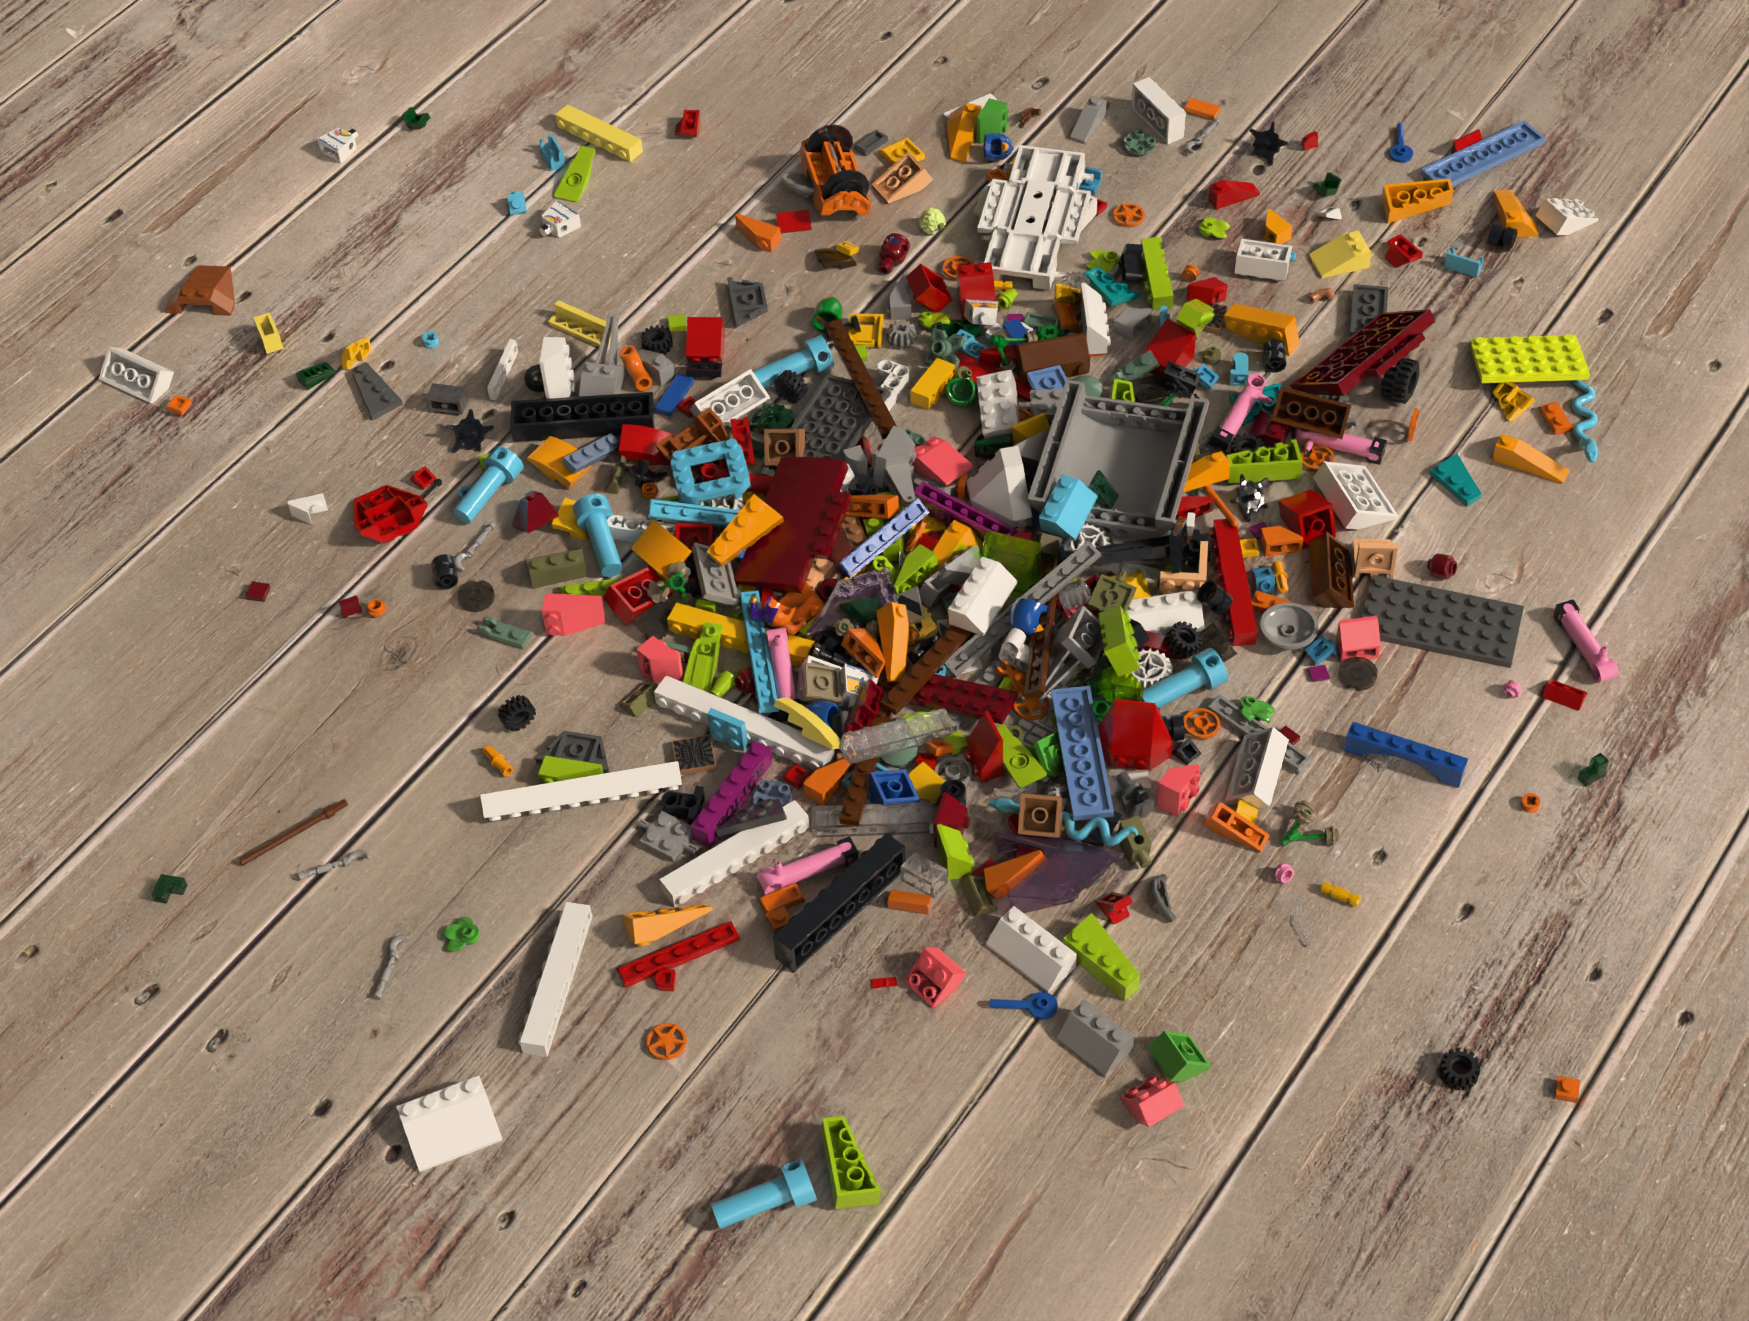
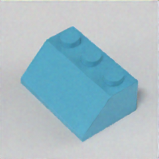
M1062 474L1039 516L1041 530L1064 538L1070 537L1071 540L1075 541L1098 495L1079 479Z

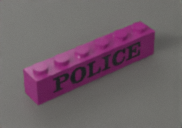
M924 481L914 491L916 499L919 498L929 511L928 516L947 526L954 520L969 526L985 546L997 551L998 536H1005V539H1013V534H1015L1014 528Z
M756 741L752 743L691 824L692 839L710 848L718 837L716 829L734 816L773 763L771 748Z

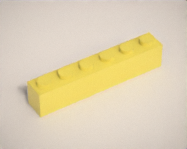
M568 104L555 114L558 128L622 159L631 162L643 152L640 138Z

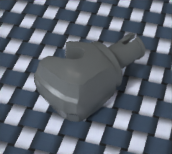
M1126 771L1119 773L1116 776V780L1123 788L1121 798L1124 800V808L1129 818L1137 815L1140 818L1146 817L1154 809L1155 805L1154 798H1149L1148 792L1151 791L1150 788H1143L1140 783H1133Z

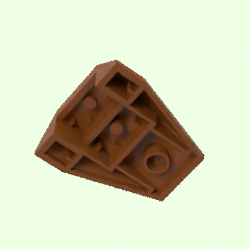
M198 265L171 296L165 313L182 314L185 304L212 305L215 315L231 316L235 306L231 267Z
M709 407L696 416L695 422L673 438L670 436L657 443L655 447L671 462L675 451L727 441L729 436L721 419ZM722 459L690 466L692 475L702 481L701 468L708 463L715 464L719 468Z

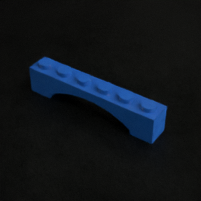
M1352 722L1346 735L1344 751L1361 757L1364 754H1383L1405 759L1432 772L1440 779V782L1458 788L1465 775L1468 758L1356 722Z

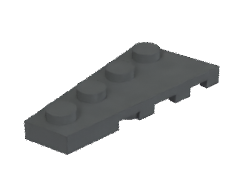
M367 362L351 369L372 420L403 405L398 395Z

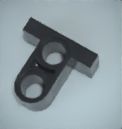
M1143 244L1125 245L1118 261V267L1122 271L1123 282L1141 283L1143 275L1141 261Z
M695 786L694 794L679 792L663 794L661 797L663 812L677 819L688 820V824L691 825L703 809L705 801L704 786Z

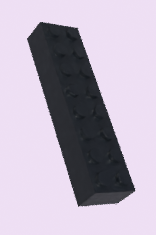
M653 392L511 401L510 428L513 441L547 439L549 436L572 438L602 436L610 433L618 435L622 432L623 424L655 428Z
M888 833L882 838H878L868 851L865 850L857 861L849 864L846 870L840 876H836L826 889H822L814 900L806 903L803 910L797 915H793L783 928H779L775 932L773 941L776 960L793 973L796 972L906 870L905 846Z

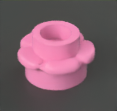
M1509 680L1507 684H1503L1504 693L1511 698L1520 696L1522 687L1517 682Z
M1287 863L1280 864L1275 869V879L1283 883L1290 881L1294 875L1291 865Z

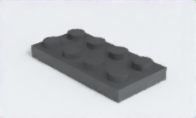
M1353 285L1349 337L1353 336L1380 313L1387 312L1388 287Z

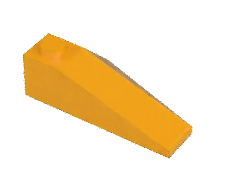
M1501 434L1495 445L1492 461L1563 484L1569 472V469L1521 439Z
M954 520L945 530L933 550L939 567L919 585L922 586L924 581L938 572L945 563L951 562L956 555L960 556L966 548L970 549L976 544L981 555L986 546L969 526Z
M891 602L878 609L876 613L883 656L886 662L888 682L898 683L905 676L909 623L906 605Z

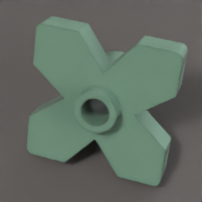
M933 328L931 334L933 343L931 350L926 353L925 362L932 364L936 358L954 364L955 369H957L960 360L955 351L964 347L966 337L953 334L948 338L944 330Z

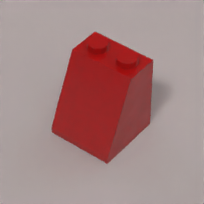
M991 262L957 266V298L962 319H965V299L995 301L994 275Z
M687 317V361L723 362L725 326L722 317Z
M1166 319L1142 353L1144 354L1151 350L1159 364V367L1152 370L1151 373L1161 378L1168 361L1186 367L1194 359L1196 333Z
M1312 489L1278 500L1280 517L1290 531L1303 537L1302 548L1309 547V541L1325 532H1328L1334 538L1336 537L1332 503Z

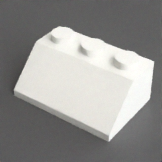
M1241 239L1236 256L1235 273L1242 276L1249 275L1256 276L1257 278L1285 281L1292 246Z

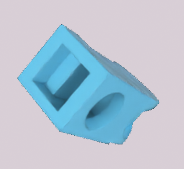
M1239 352L1233 355L1230 386H1245L1248 381V356L1245 353Z

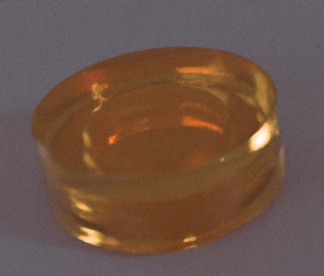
M909 627L908 647H913L919 641L920 634L913 627Z

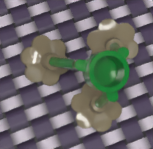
M684 562L672 563L669 566L670 571L667 573V577L670 579L669 582L664 583L661 580L650 582L647 596L651 598L652 602H665L668 599L667 595L670 592V587L673 591L681 592L676 597L677 603L691 607L696 606L697 599L693 598L691 593L685 594V588L683 587L691 573Z

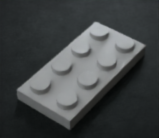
M694 543L692 553L702 597L709 601L737 607L740 601L731 563L729 562L724 567H721L708 557L707 550L710 548L709 546Z

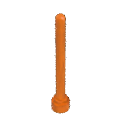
M1211 486L1201 487L1208 496L1213 497L1214 504L1233 527H1237L1238 521Z

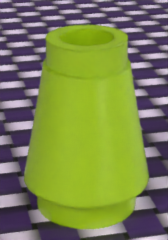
M1010 288L997 295L995 301H998L999 309L1005 310L1010 308L1018 295L1014 288Z
M724 670L723 673L719 674L710 694L722 697L735 685V676L729 671Z

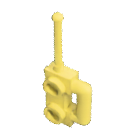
M924 606L922 608L925 619L909 625V630L917 641L924 637L929 638L939 632L936 623L930 617L931 613H928V608ZM916 623H917V624L921 623V625L923 626V627L920 629L921 631H919L918 628L916 627V625H915Z

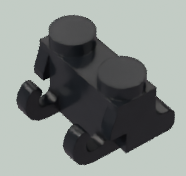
M1198 529L1193 530L1192 539L1189 542L1188 565L1196 567L1199 564L1200 541H1208V549H1211L1212 538H1208L1209 535H1201ZM1208 550L1207 561L1210 562L1211 551Z
M935 634L923 639L907 654L909 660L915 665L936 643L939 637Z

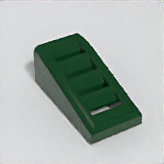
M323 362L298 371L296 376L298 382L309 390L334 375L336 370L327 362Z
M1003 434L974 442L975 457L996 456L995 453L999 449L1011 447L1010 434Z

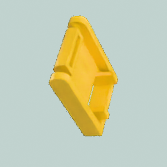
M850 313L849 323L851 322V317L855 315L858 322L875 323V325H860L862 332L856 333L854 329L848 330L854 346L865 344L866 348H875L876 344L878 348H882L884 314Z

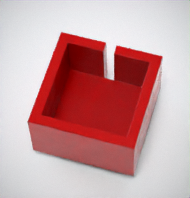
M921 263L906 276L909 283L908 287L913 292L914 300L917 303L924 304L927 309L938 313L952 301L943 277Z

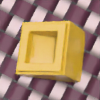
M1239 799L1236 812L1255 825L1259 809Z

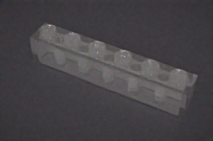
M945 708L932 710L907 718H899L896 721L884 722L856 731H848L842 735L839 748L847 762L853 764L922 746L928 741L943 739L953 733L956 725Z
M922 801L918 803L889 805L866 804L859 827L839 823L843 804L838 806H812L813 838L885 835L886 833L889 835L934 833L933 802Z

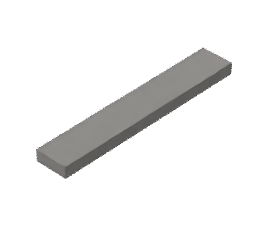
M1220 694L1207 706V709L1213 711L1221 721L1243 736L1268 729V727L1255 718L1252 721H1247L1242 716L1241 709ZM1288 742V748H1286L1282 763L1297 774H1300L1309 765L1312 758Z

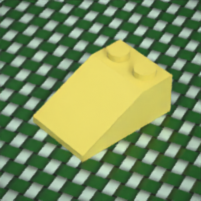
M1358 230L1338 236L1310 253L1309 257L1320 277L1326 278L1369 268L1372 252Z

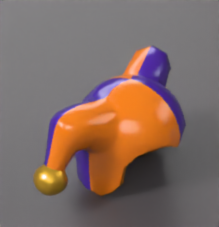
M771 595L762 609H757L756 603L758 599L755 596H752L749 600V617L752 620L765 621L768 625L775 628L786 627V632L790 635H795L801 628L807 626L805 620H800L799 624L793 625L791 619L796 607H786L775 601Z

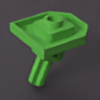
M1058 732L1033 742L1034 747L1024 745L1049 776L1055 777L1065 772Z

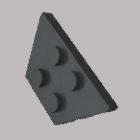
M727 277L736 327L768 312L763 283L750 282L743 279L741 282L733 281L732 277Z
M563 731L555 741H552L547 746V750L542 755L538 754L535 758L538 764L543 763L545 756L601 764L603 773H609L601 736Z
M779 798L774 800L766 799L759 804H747L742 810L719 826L716 832L718 837L783 821L787 817Z

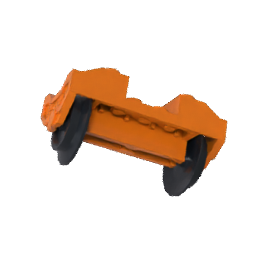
M835 124L817 129L809 138L801 142L799 153L805 178L812 179L815 188L813 195L815 208L821 215H831L838 210H854L860 215H869L871 208L867 195L869 181L858 170L851 150L853 137L848 129Z

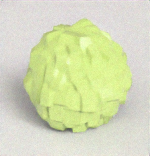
M933 207L926 209L919 218L921 229L930 235L934 234V230H937L938 226L941 231L946 225L943 214L940 210Z

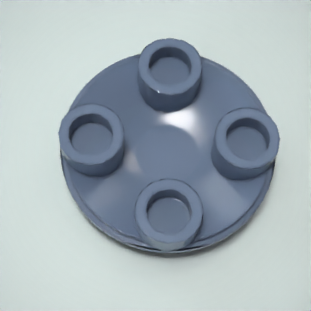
M763 780L755 790L752 801L755 805L766 799L774 800L779 798L784 807L791 802L792 793L789 785L786 783Z

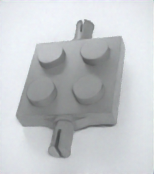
M1030 390V402H1019V410L1030 409L1033 417L1044 412L1047 420H1053L1063 390Z
M663 811L652 823L640 819L638 822V827L646 830V833L639 840L640 845L674 862L677 856L684 850L693 855L698 852V847L690 844V839L692 838L691 825Z

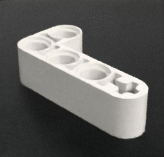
M882 360L878 363V379L883 382L880 387L889 389L890 395L884 403L890 411L909 385V370L904 365L890 360Z
M612 515L607 519L613 539L634 543L652 522L651 520ZM662 520V522L658 523L675 536L676 523L681 522Z
M1013 628L1003 642L998 657L1002 662L1006 660L1010 663L1011 667H1018L1026 674L1030 647L1024 644L1026 639L1025 633L1020 629ZM1049 657L1048 669L1054 660ZM1063 663L1061 664V666L1059 667V669L1057 670V672L1054 674V676L1052 677V679H1053V678L1056 676V674L1064 667L1065 664H1063ZM1072 670L1054 688H1067L1074 671Z

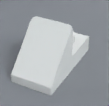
M323 493L287 501L291 515L309 524H312L310 514L328 510Z

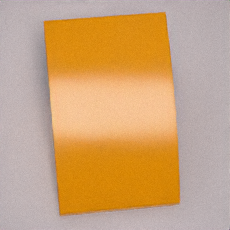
M549 436L527 457V460L553 482L557 480L568 490L592 468V465L573 474L562 463V460L565 456L579 449L552 436Z
M654 519L631 547L637 555L667 580H670L667 577V573L670 571L669 566L672 563L684 562L692 552Z

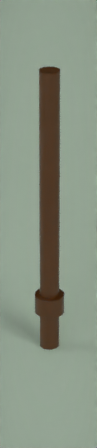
M343 799L332 806L328 805L317 815L239 859L240 863L244 866L326 818L330 819L335 816L336 812L348 806L347 801Z

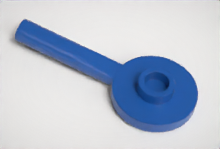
M1398 123V145L1391 148L1390 157L1396 162L1405 163L1412 159L1413 150L1409 146L1404 145L1403 124Z
M1046 992L1035 993L1030 997L1029 1001L990 999V1007L1028 1009L1033 1017L1042 1020L1053 1017L1058 1008L1055 997Z

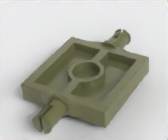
M1120 569L1117 578L1101 574L1087 608L1100 613L1121 605L1123 611H1128L1137 587L1129 585L1124 581L1127 571L1124 570L1123 572V569Z

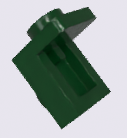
M409 107L401 116L409 129H421L427 125L426 122L431 118L428 113L417 114L413 107Z
M1328 172L1324 181L1314 183L1313 189L1318 191L1317 193L1323 197L1335 195L1342 179Z

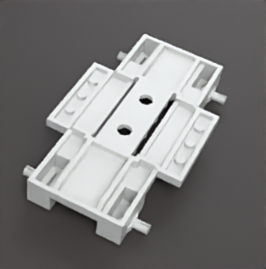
M1024 145L1019 146L1014 164H1005V170L1012 171L1009 181L992 179L977 227L979 233L992 234L985 261H976L975 264L991 262L994 280H1001L1002 275L1033 279V288L1050 290L1055 278L1065 280L1066 272L1056 271L1060 243L1077 245L1091 197V191L1079 190L1080 183L1083 180L1093 181L1094 174L1084 173L1085 153ZM1057 189L1045 232L1041 234L1051 197L1053 196V190ZM1036 194L1042 195L1041 198H1034L1033 196ZM1033 218L1035 222L1027 223L1026 220Z

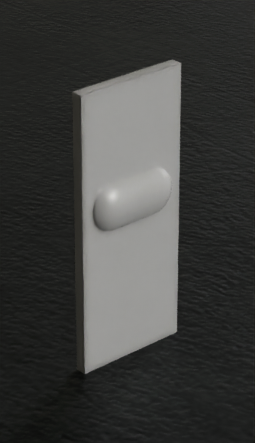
M1460 235L1451 247L1458 250L1469 238Z

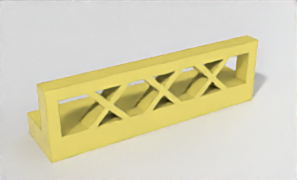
M558 300L554 304L556 313L548 320V325L600 348L601 342L596 340V338L603 337L607 321ZM559 318L565 320V322L557 323L556 321ZM576 325L579 328L571 329L568 326ZM590 331L592 334L584 335L582 332Z

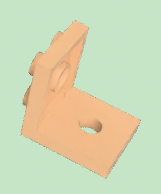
M1353 539L1355 578H1359V573L1370 574V578H1372V575L1389 574V578H1393L1398 543H1391V539Z
M1200 541L1198 573L1160 572L1159 595L1197 590L1198 592L1201 585L1206 582L1208 541Z

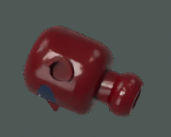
M891 233L885 238L879 250L881 261L878 263V270L881 273L890 274L893 271V266H899L903 263L910 250V242L905 236Z

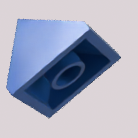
M906 769L870 772V803L889 805L919 802L920 798Z

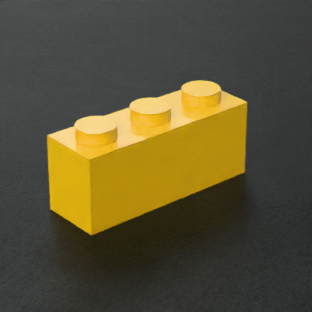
M936 358L910 390L911 403L927 410L936 405L939 397L946 392V386L949 381L954 379L955 365Z

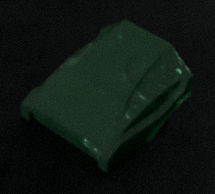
M763 403L762 407L749 420L750 430L764 434V429H790L794 424L795 414L793 410L785 408L784 405Z

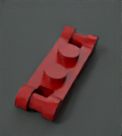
M748 416L738 420L736 418L730 419L733 439L742 447L744 456L748 455V457H745L746 465H755Z

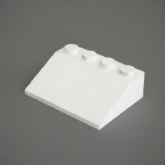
M1324 461L1313 477L1318 488L1323 492L1325 499L1332 503L1333 511L1340 519L1341 524L1347 529L1360 530L1398 518L1397 513L1366 466Z
M479 1075L396 1106L419 1172L503 1141Z

